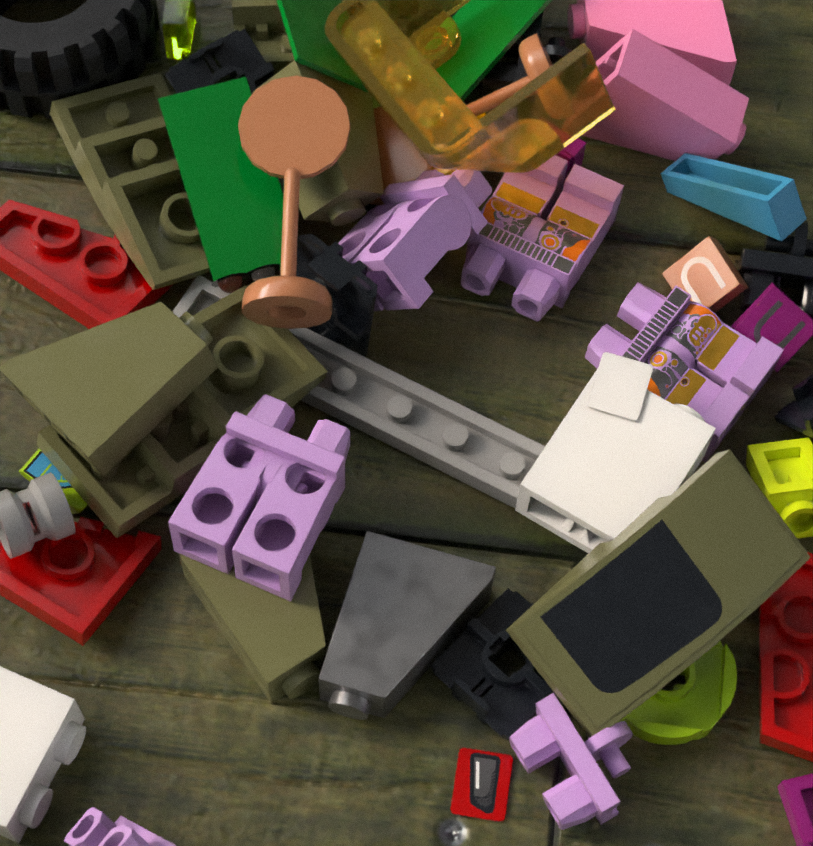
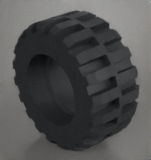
M0 0V110L7 105L10 107L11 114L32 118L33 112L44 113L45 118L52 119L50 115L52 101L115 85L126 80L137 79L145 70V60H148L153 55L157 44L156 31L159 29V16L156 0H87L74 12L62 18L41 23L18 22L3 17L2 15L6 10L19 0Z

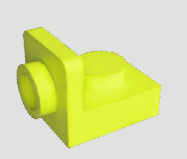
M810 438L747 445L746 467L753 481L797 539L813 537V444Z

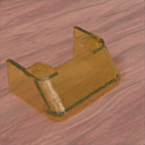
M344 0L332 10L325 23L326 36L337 54L425 161L435 168L505 173L529 172L544 164L615 111L591 50L582 43L492 111L478 119L436 71L437 68L454 56L461 43L460 30L450 15L471 0Z

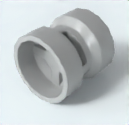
M51 472L32 479L27 489L17 493L7 489L0 492V542L10 559L31 551L36 541L44 538L57 541L75 533V524L69 504L59 482Z

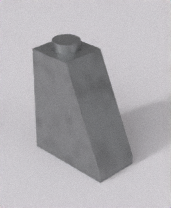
M367 531L318 678L320 700L329 702L328 707L332 711L348 718L364 720L368 718V714L385 718L430 668V664L450 646L467 627V623L473 617H476L489 602L496 567Z

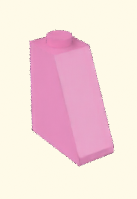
M577 0V4H569V35L571 39H579L584 62L594 64L629 31L635 29L730 86L737 60L722 0Z
M632 29L573 82L568 97L571 110L562 115L559 126L570 133L676 161L684 153L716 160L723 154H731L741 143L746 132V124L742 122L749 98L637 30Z

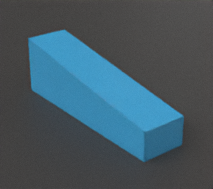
M684 153L661 173L668 193L781 242L806 220L805 212L794 179L688 153Z

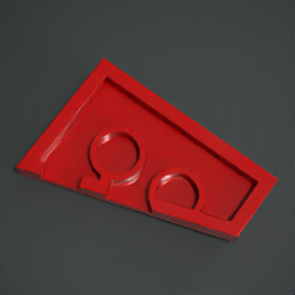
M10 199L0 207V271L88 329L153 305L172 286L169 285L152 290L125 252L116 235L111 238L81 229L76 219Z
M80 516L78 522L74 521V534L57 541L48 538L36 541L31 551L12 559L9 558L0 542V595L84 646L162 550L161 536L138 531L136 537L123 534L116 538L110 530L104 529L103 522Z
M807 552L811 558L759 606L760 743L813 762V553Z

